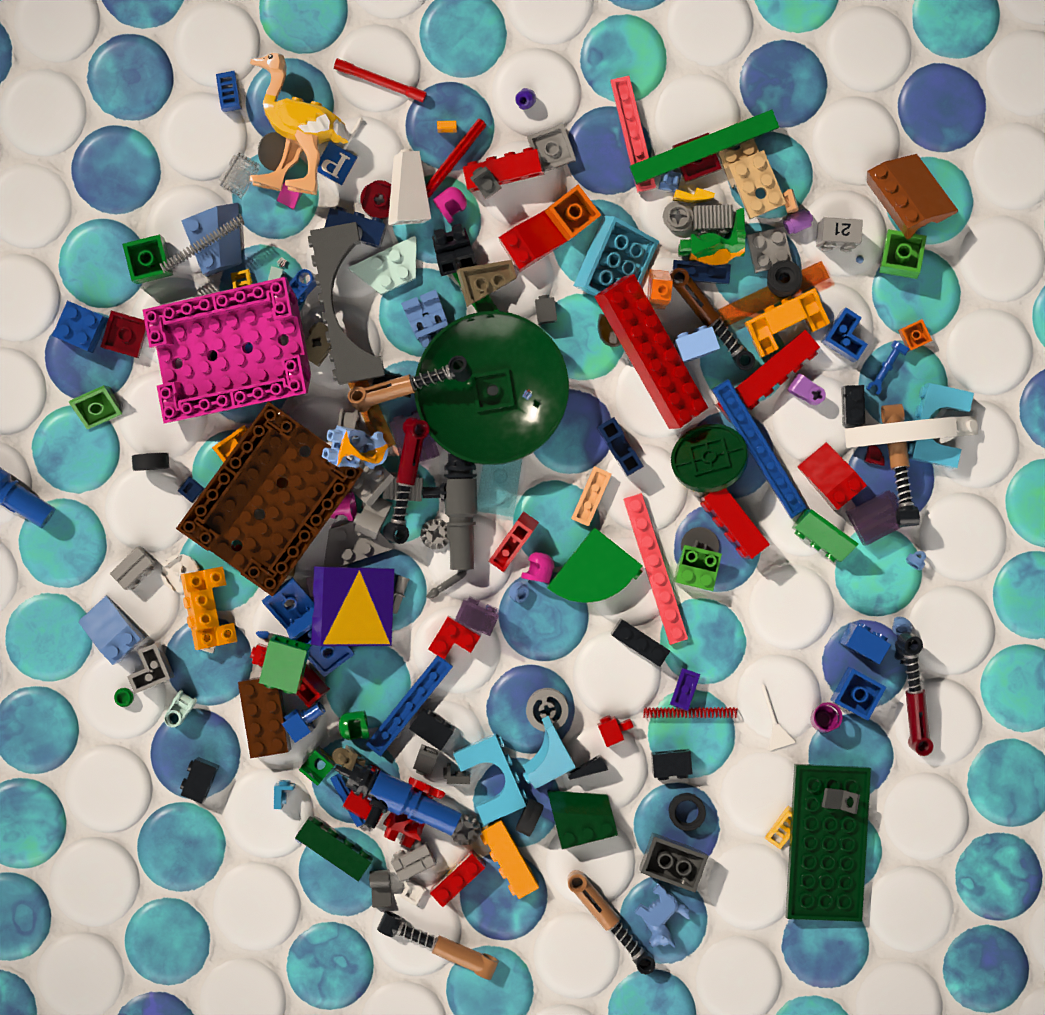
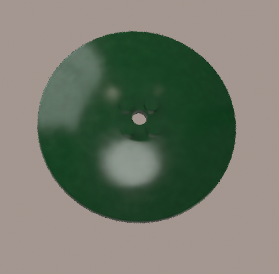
M485 311L469 314L455 320L443 328L431 340L421 356L415 377L419 376L420 373L422 375L427 373V371L432 372L435 371L434 369H442V366L448 365L451 358L458 355L466 358L472 369V376L465 382H459L456 379H445L444 382L438 381L437 384L431 383L428 387L425 385L421 389L417 388L414 393L420 419L428 423L430 436L443 449L468 462L482 465H499L514 462L532 454L543 446L555 433L567 407L569 378L565 361L558 346L542 328L516 314L501 311ZM490 386L498 387L496 395L491 396L488 394ZM528 390L532 392L529 400L522 397L524 392Z

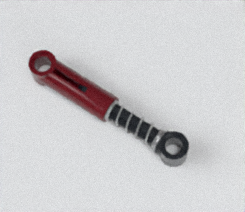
M408 418L403 424L405 438L396 482L399 483V490L396 492L398 495L397 499H395L396 506L393 507L395 511L391 522L387 523L383 529L384 537L397 544L405 543L409 537L405 516L407 515L406 508L409 507L407 505L408 500H410L409 493L412 492L410 487L415 486L423 441L429 433L428 423L417 418Z
M904 632L899 635L897 644L902 649V654L906 659V664L904 665L907 666L906 673L908 678L906 680L909 684L907 686L909 689L905 692L910 732L908 745L918 755L927 756L932 752L934 745L930 740L925 690L920 686L922 681L920 680L921 673H919L920 666L918 665L920 659L918 656L923 648V642L913 633ZM913 640L912 644L908 647V643Z

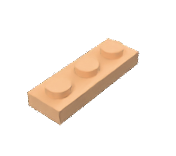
M595 466L593 467L572 515V520L589 527L612 475L611 473Z

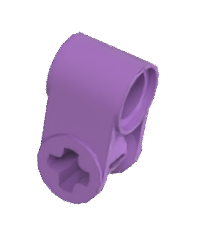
M800 373L796 374L787 389L791 394L811 405L820 404L826 397L825 390ZM815 392H818V393H819V394H818V397H819V398L816 399V400H814V399H813V397H814L813 394H814Z

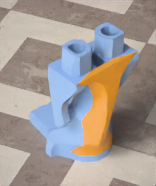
M337 425L336 429L328 430L327 440L332 442L331 448L323 449L322 453L323 458L339 467L358 468L360 460H363L368 468L374 469L375 466L382 464L386 460L388 446L383 439L382 432H374L373 436L361 430ZM352 455L353 459L348 461L346 457Z

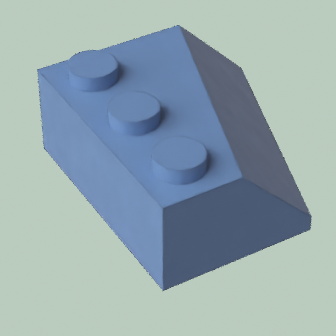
M239 203L216 206L181 220L192 247L194 248L193 243L197 245L196 241L201 244L200 239L203 240V237L207 239L206 234L211 238L209 233L213 234V230L217 233L216 228L221 232L219 227L223 228V224L227 227L226 222L231 226L229 220L233 222L234 218L237 221L236 216L239 217ZM239 226L238 229L231 230V233L228 232V235H225V237L221 236V239L218 238V241H215V243L211 242V245L208 244L205 250L202 249L198 251V254L195 253L201 272L205 277L242 264Z

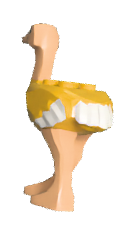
M271 53L259 59H251V65L259 66L271 74V82L263 100V108L271 126L278 134L286 138L283 157L276 171L269 174L250 175L249 181L253 182L252 185L256 187L282 191L286 173L298 163L300 155L304 151L308 159V174L304 178L285 180V185L288 186L287 190L317 195V170L320 162L318 144L330 140L337 144L340 142L343 144L348 143L346 126L339 117L323 107L321 103L314 101L311 104L306 103L298 97L277 101L286 78L287 70L282 54Z

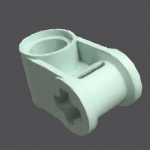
M180 690L164 716L165 724L169 727L181 725L198 699H193L184 694L183 690ZM172 713L178 715L179 720L177 723H173L170 720Z

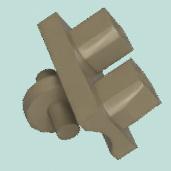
M348 745L345 748H337L332 753V759L336 764L351 771L356 763L364 766L366 762L361 754L356 753Z

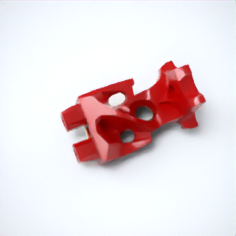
M409 778V784L413 785L414 791H422V795L431 799L435 797L442 800L445 792L415 778ZM391 812L383 823L387 826L384 833L385 838L395 842L400 832L403 836L399 843L408 848H411L415 839L421 841L425 823H415V821L408 819V815L404 813L396 815Z

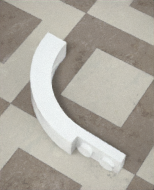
M977 416L935 418L845 429L846 448L978 435Z

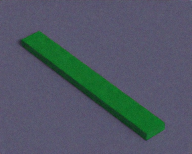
M769 110L630 165L629 168L636 185L774 131L779 128L773 110Z

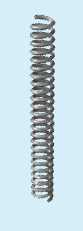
M239 214L240 219L236 216L237 221L234 218L233 222L229 220L231 226L226 222L227 227L224 224L223 228L219 227L221 232L216 228L217 233L214 230L213 234L209 233L211 238L206 234L207 239L203 237V240L200 239L201 244L196 241L197 245L193 243L194 248L190 245L191 250L186 247L187 251L183 249L185 255L180 251L181 256L176 253L177 257L173 255L175 261L170 257L171 262L168 259L166 260L168 265L163 261L165 267L160 263L163 273L172 270V267L175 268V265L178 266V263L185 262V259L188 260V257L195 256V253L198 254V251L205 250L208 244L211 245V242L215 243V241H218V238L221 239V236L225 237V235H228V232L231 233V230L234 231L238 229V226L241 227V224L244 225L241 214Z

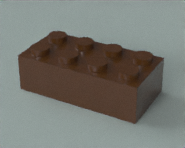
M260 677L238 682L250 759L287 753L291 750L289 734L282 725L286 721L284 718L286 712L282 690L265 687L264 684L259 683Z

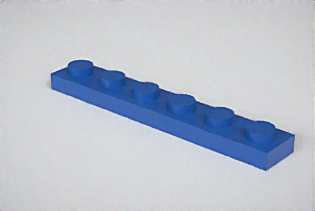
M437 655L366 745L381 757L453 666Z

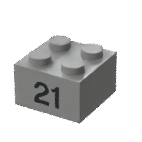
M824 217L817 224L816 247H821V250L840 248V251L851 252L852 249H855L862 242L863 220Z

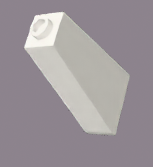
M411 148L400 150L401 153L394 156L389 226L421 224L431 219L420 151H412Z

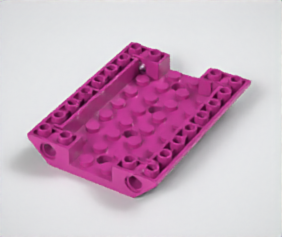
M286 277L143 309L149 348H156L163 384L157 385L164 424L308 393L311 371L297 297ZM283 335H287L289 338V342L285 346L281 343ZM247 343H251L253 346V350L249 354L245 351ZM215 350L217 352V359L212 361L210 353ZM178 358L182 360V367L180 369H177L175 366Z

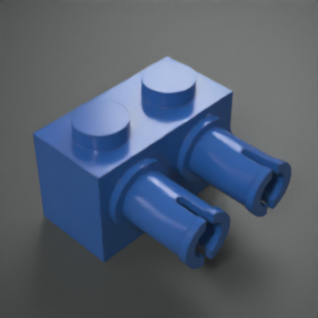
M318 702L307 711L303 709L297 711L295 709L284 717L286 721L282 725L296 743L316 728L313 721L320 715H323L326 710L321 702Z

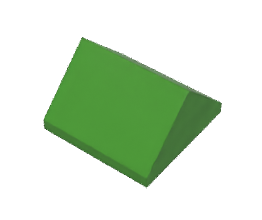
M105 385L69 401V404L87 430L122 414L111 387Z

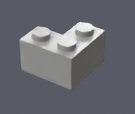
M160 642L138 650L145 669L127 676L134 694L175 677Z

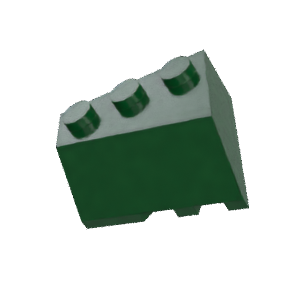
M547 790L562 850L618 835L607 794Z

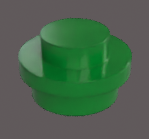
M120 688L115 692L114 700L118 706L127 707L132 704L134 695L130 689Z

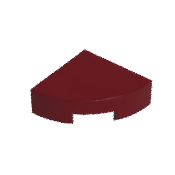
M876 445L867 447L864 462L884 466V456Z

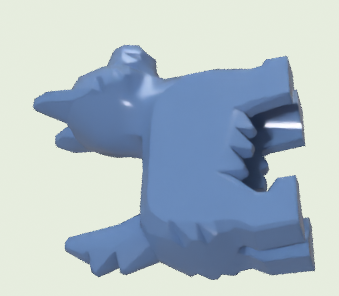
M658 882L653 888V893L659 894V899L649 904V907L640 903L635 909V913L642 917L646 926L651 931L652 935L649 942L653 948L658 945L666 946L668 944L675 948L671 932L665 923L675 912L680 913L689 920L690 915L688 912L690 910L686 909L685 905L680 904L676 897Z

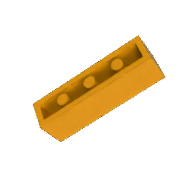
M502 817L481 828L482 834L480 838L484 845H489L491 849L489 854L493 861H498L501 867L499 872L503 879H508L510 883L508 888L512 895H517L518 899L538 889L539 884Z

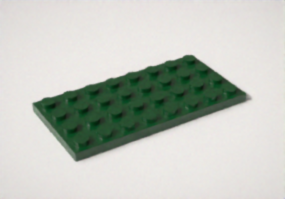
M794 764L785 918L862 922L871 779L870 767ZM825 788L841 789L859 794L857 814L841 809L823 808L822 802ZM851 796L847 799V805L849 808H851L854 803L853 798Z

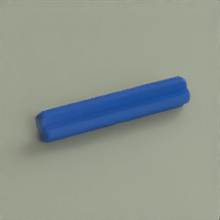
M336 774L330 780L344 803L350 790L345 786L346 783L341 774ZM348 811L357 827L365 823L364 819Z

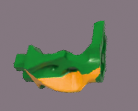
M744 208L736 210L734 227L729 239H725L715 233H706L700 236L691 234L690 239L680 240L678 257H689V261L697 260L708 265L727 264L734 257H744L746 238Z

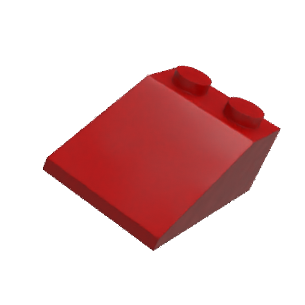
M545 210L513 227L499 237L500 244L519 273L567 242L545 213Z
M827 442L797 466L833 511L839 510L867 486L855 470Z

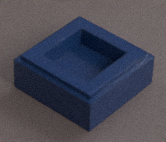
M189 476L178 489V492L191 503H194L205 488Z

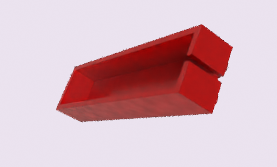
M635 275L624 276L595 295L596 301L669 429H679L690 422L692 417H697L708 409L706 402Z

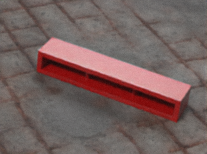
M806 329L735 388L746 408L752 410L760 403L758 401L763 395L765 398L774 391L772 387L777 383L779 385L783 384L789 379L787 375L791 371L796 373L804 366L802 364L804 360L808 359L810 361L818 354L816 350L820 346ZM720 403L715 404L726 419L731 422Z

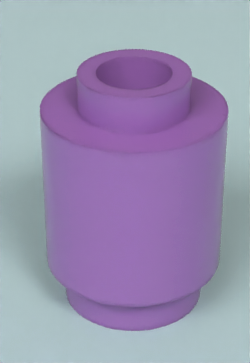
M802 209L783 220L788 234H796L811 227L813 217L810 211Z

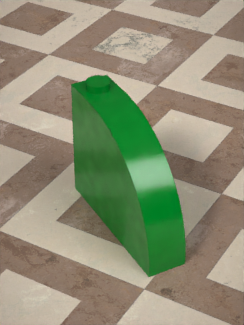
M594 527L547 585V588L556 595L570 601L582 603L597 602L614 596L624 589L633 578L636 580L643 572L641 570L643 565Z

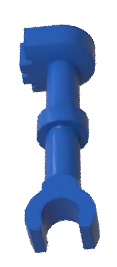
M893 341L891 344L893 350L886 362L883 361L882 369L874 381L866 386V389L870 390L871 386L875 385L877 387L875 395L881 393V384L887 373L893 369L892 365L899 353L905 356L909 351L907 346L898 341Z

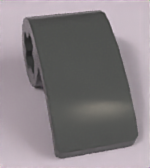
M390 870L370 871L369 881L370 888H372V907H390Z

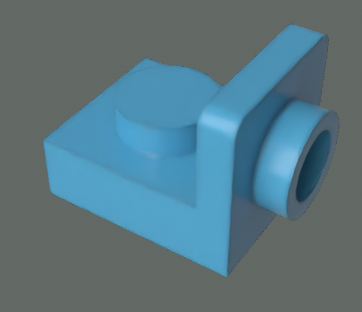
M280 780L279 783L274 785V809H282L283 804L287 803V792H284V790H294L295 783H291L290 780Z

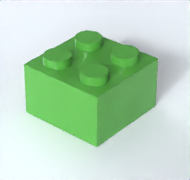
M888 229L885 236L879 273L917 279L921 271L927 236L914 234L907 240L901 231Z

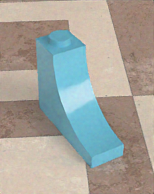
M549 716L542 719L545 736L540 750L530 761L523 765L526 771L523 773L526 782L528 784L532 783L535 789L576 768Z

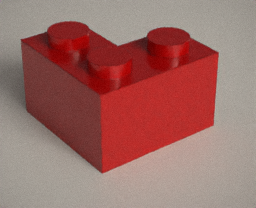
M448 615L428 650L445 659L455 643L471 653L481 634Z

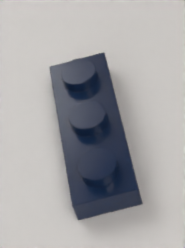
M673 260L672 270L675 268L685 269L694 282L730 283L731 264L708 265L702 262ZM677 272L674 275V280L683 281V274Z

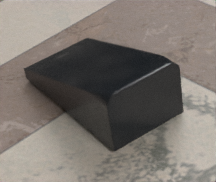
M598 755L567 775L569 780L606 771L608 767L601 755Z

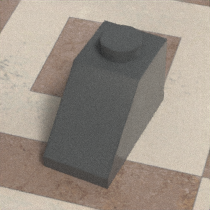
M422 744L413 769H416V773L423 776L431 775L440 750Z

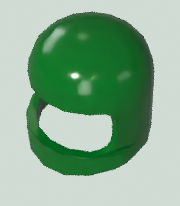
M365 710L348 712L340 717L338 726L342 738L345 740L369 739Z

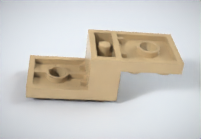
M754 138L741 143L739 150L728 148L717 153L731 188H737L749 219H753L786 204L765 151L759 152ZM763 189L766 194L765 198H757L755 191Z

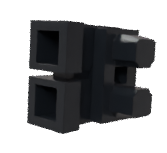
M461 224L453 225L452 231L447 233L443 229L434 231L432 239L441 276L456 273V263L459 264L460 268L477 266L466 229Z

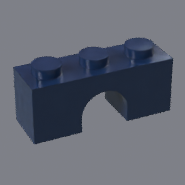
M338 206L335 209H329L324 228L356 222L358 227L362 229L360 240L362 244L381 249L387 228L382 219L372 217L371 220L365 218V215L359 212H354V214L347 213L346 209Z
M615 417L597 427V430L626 477L644 467L636 452L626 440L624 432Z

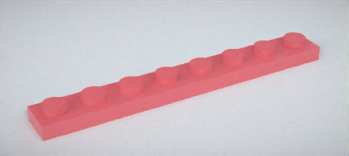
M640 493L624 498V504L669 645L687 640L688 637L643 495Z

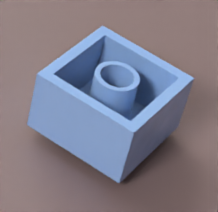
M704 325L696 328L692 334L684 332L675 337L676 340L673 342V345L683 363L715 353L720 349L713 327L707 328Z

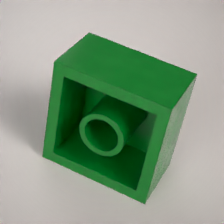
M160 234L122 244L133 283L141 284L173 276L172 270L163 273L160 266L161 263L165 267L163 261L167 265L166 260L170 261L165 238Z

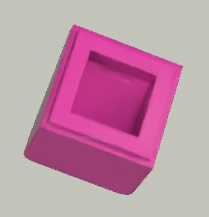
M284 182L277 201L294 210L302 193L287 190L288 186Z

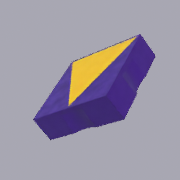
M314 566V612L312 616L311 645L392 646L395 569Z

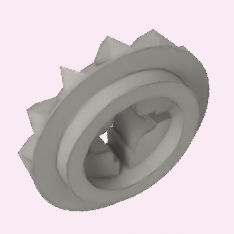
M682 201L669 203L665 207L662 216L664 224L669 230L676 232L686 230L693 221L691 207ZM677 209H679V214L683 216L678 224L676 218L670 217L676 214Z
M432 519L423 525L421 539L428 548L441 549L449 543L447 523L445 521ZM438 526H440L439 534H441V536H444V538L437 537L434 540V542H432L433 535L430 534L428 530L435 531L438 528Z
M463 814L451 837L454 842L460 845H470L476 842L480 835V824L473 816ZM463 822L466 828H473L468 831V838H466L464 833L459 832V830H462Z

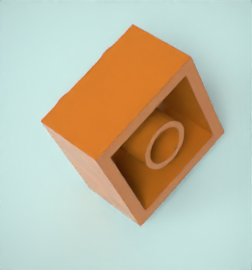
M579 184L545 210V213L567 241L601 216V213Z

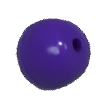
M523 88L516 94V104L522 110L531 108L536 102L535 92L531 89Z

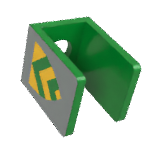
M318 746L300 767L299 771L318 786L331 769L334 768L336 763L333 761L332 756ZM320 758L326 763L323 769L315 767L316 759Z

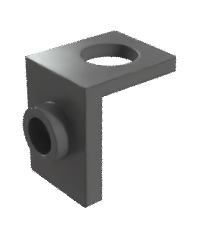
M825 788L822 807L841 809L857 814L860 795L846 790ZM850 796L854 801L851 808L847 805V799Z

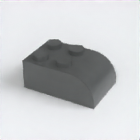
M652 832L639 870L642 874L696 893L709 856L694 847Z

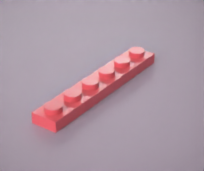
M625 76L612 79L610 83L630 165L648 159L649 155L630 77ZM653 178L638 185L635 183L637 193L655 189L656 184Z

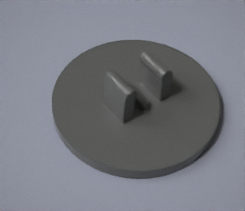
M270 132L264 135L258 145L259 160L265 168L271 171H276L286 143V138L277 132Z
M704 527L690 529L685 533L681 541V552L684 545L717 553L719 551V541L716 535Z

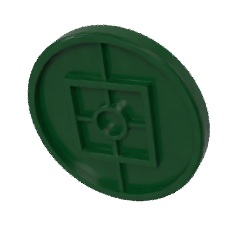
M705 424L689 430L677 441L671 454V466L677 480L686 488L697 492H715L729 487L742 476L748 464V449L743 437L733 428L722 424Z

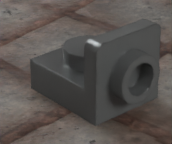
M486 166L484 168L479 167L473 172L471 180L486 200L502 189Z
M447 763V767H443V779H447V784H470V774H466V771H455V774H451V763Z

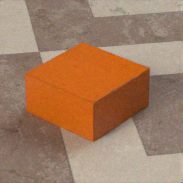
M923 319L898 330L909 351L932 341Z

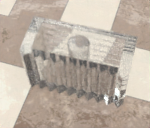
M239 152L237 156L234 155L229 162L230 168L227 172H223L219 181L221 182L220 186L224 190L242 200L252 183L249 181L250 175H257L261 166Z

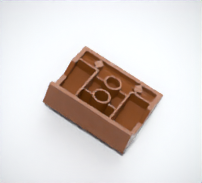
M918 154L885 161L867 171V184L907 240L919 228L928 223H939L958 212L956 206Z

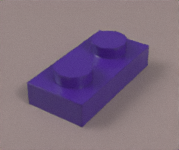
M682 668L670 702L671 706L685 711L689 710L700 674Z

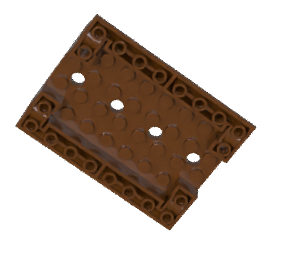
M268 401L176 529L205 550H210L241 572V575L273 597L364 470L361 467H339L323 458V449L331 448V446ZM302 446H308L311 449V454L308 457L301 456L300 448ZM280 477H285L288 480L286 488L278 487L277 480ZM263 509L265 511V518L261 520L256 519L254 516L255 510ZM234 540L242 542L243 547L240 551L232 549L231 544Z

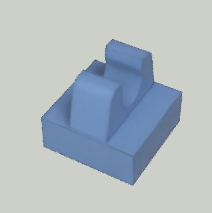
M670 171L661 175L658 189L675 193L676 189L678 190L682 173Z

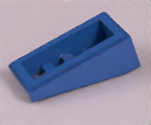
M235 71L216 74L221 110L228 112L242 109ZM232 77L231 81L221 82L222 78ZM232 84H233V87H232V88L223 89V87H222V86L232 85ZM234 91L233 95L224 96V93ZM235 98L234 102L225 103V100Z

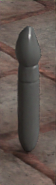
M460 571L436 588L431 589L426 597L431 599L438 596L439 593L463 579L467 572Z

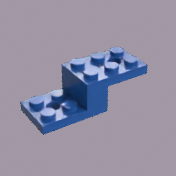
M292 577L279 587L273 597L271 595L266 596L262 603L283 625L290 639L311 645L314 601ZM287 600L294 601L293 605L288 607L284 604ZM311 645L308 660L325 677L352 657L354 651L350 646ZM327 648H331V649H332V652H331L330 654H328V655H324V654H323V651H324L325 649H327Z

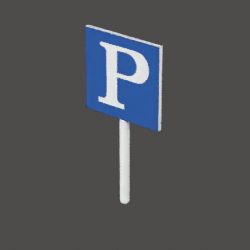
M361 117L349 135L348 143H345L343 148L329 141L320 157L317 172L340 185H343L358 158L346 151L363 120Z

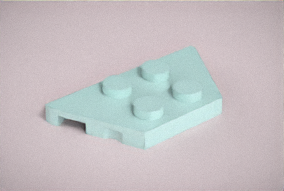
M416 236L350 266V271L381 295L416 279Z

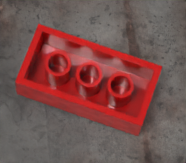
M726 488L715 492H708L700 497L702 508L706 512H711L714 516L712 518L713 522L718 528L722 527L725 530L724 536L730 543L736 544L737 548L735 550L742 558L753 559L770 545Z

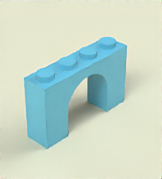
M932 383L924 384V387L922 386L920 389L919 398H921V402L916 408L915 416L917 420L929 419L939 408L963 413L970 412L974 393ZM933 439L915 440L909 443L907 447L909 459L952 469L958 468L962 449L941 445Z
M496 733L453 752L460 771L487 762L497 765L504 773L505 785L502 791L496 796L476 805L484 825L526 807L525 801L528 800L525 790H520L518 786L520 779L517 772H512L510 766L513 763L509 754L505 755L502 749L505 747L502 737H497Z

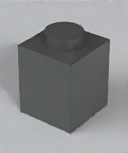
M550 295L538 296V299L535 300L538 325L557 322L554 297L550 298Z

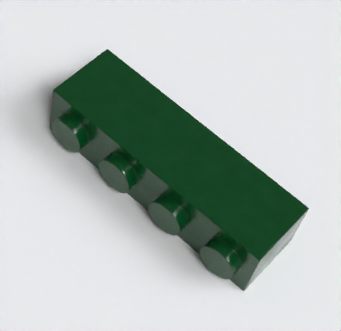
M309 816L295 839L359 882L372 863L373 858H371V854L364 849L359 850L356 848L352 840L340 837V833L336 829L324 826V822L320 818Z

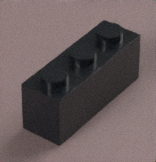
M621 618L611 632L613 637L661 667L670 653L669 649Z

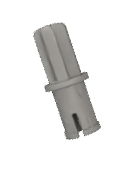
M398 575L394 587L393 614L398 613L410 580Z

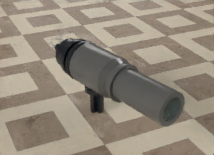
M448 454V462L444 466V470H448V474H444V477L448 478L447 483H441L440 487H422L423 498H441V502H445V514L449 517V522H447V538L450 545V570L474 569L473 525H476V522H473V517L477 514V479H474L477 474H473V470H476V465Z

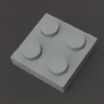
M564 124L527 136L530 147H534V149H538L540 152L544 172L576 161Z
M784 227L746 236L755 273L769 270L778 261H792Z
M377 465L374 469L365 466L363 473L350 489L369 507L372 506L395 478L382 465Z

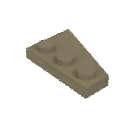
M512 260L459 268L457 270L467 307L517 278Z

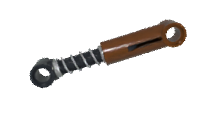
M683 268L673 269L670 272L673 287L701 322L707 327H713L714 333L719 337L718 340L721 339L724 343L723 346L726 345L729 349L728 352H731L735 365L743 370L751 369L755 364L754 355L746 347L740 345L737 342L738 339H735L732 336L733 333H730L728 327H725L723 321H720L721 314L690 277L688 272ZM677 272H681L684 276V280L681 283H676L674 280V275ZM685 285H687L688 288L692 291V293L696 296V301L684 287ZM747 355L749 357L747 365L740 363L741 356Z

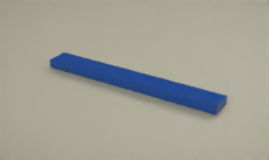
M729 379L711 389L734 428L743 437L747 449L789 517L792 519L806 510L807 506Z

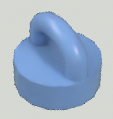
M917 551L914 554H909L906 562L911 567L922 570L925 566L926 553Z
M521 582L514 583L509 590V597L519 603L523 602L529 594L528 586Z
M904 617L894 618L892 630L898 636L904 632H912V623Z

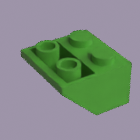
M684 545L673 582L713 591L722 554Z

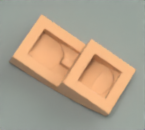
M789 189L783 193L786 201L785 208L787 214L791 215L797 212L799 208L794 190Z

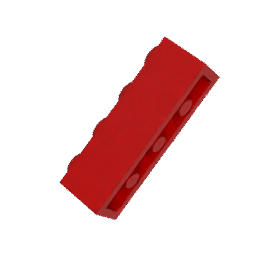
M534 147L525 148L523 152L517 154L515 152H508L501 158H497V156L488 157L486 161L480 163L472 161L467 163L468 166L463 167L467 190L470 192L479 191L478 187L471 180L473 172L479 167L484 168L486 166L500 185L545 175L540 152L538 149H534Z

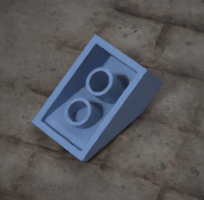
M107 595L78 621L98 650L112 665L118 664L146 638Z

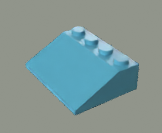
M603 216L573 286L595 296L622 277L632 274L635 275L641 285L659 241L615 216Z

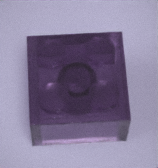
M471 596L468 599L464 598L454 621L490 636L500 614L497 612L498 608L489 604L486 607L480 605V600Z

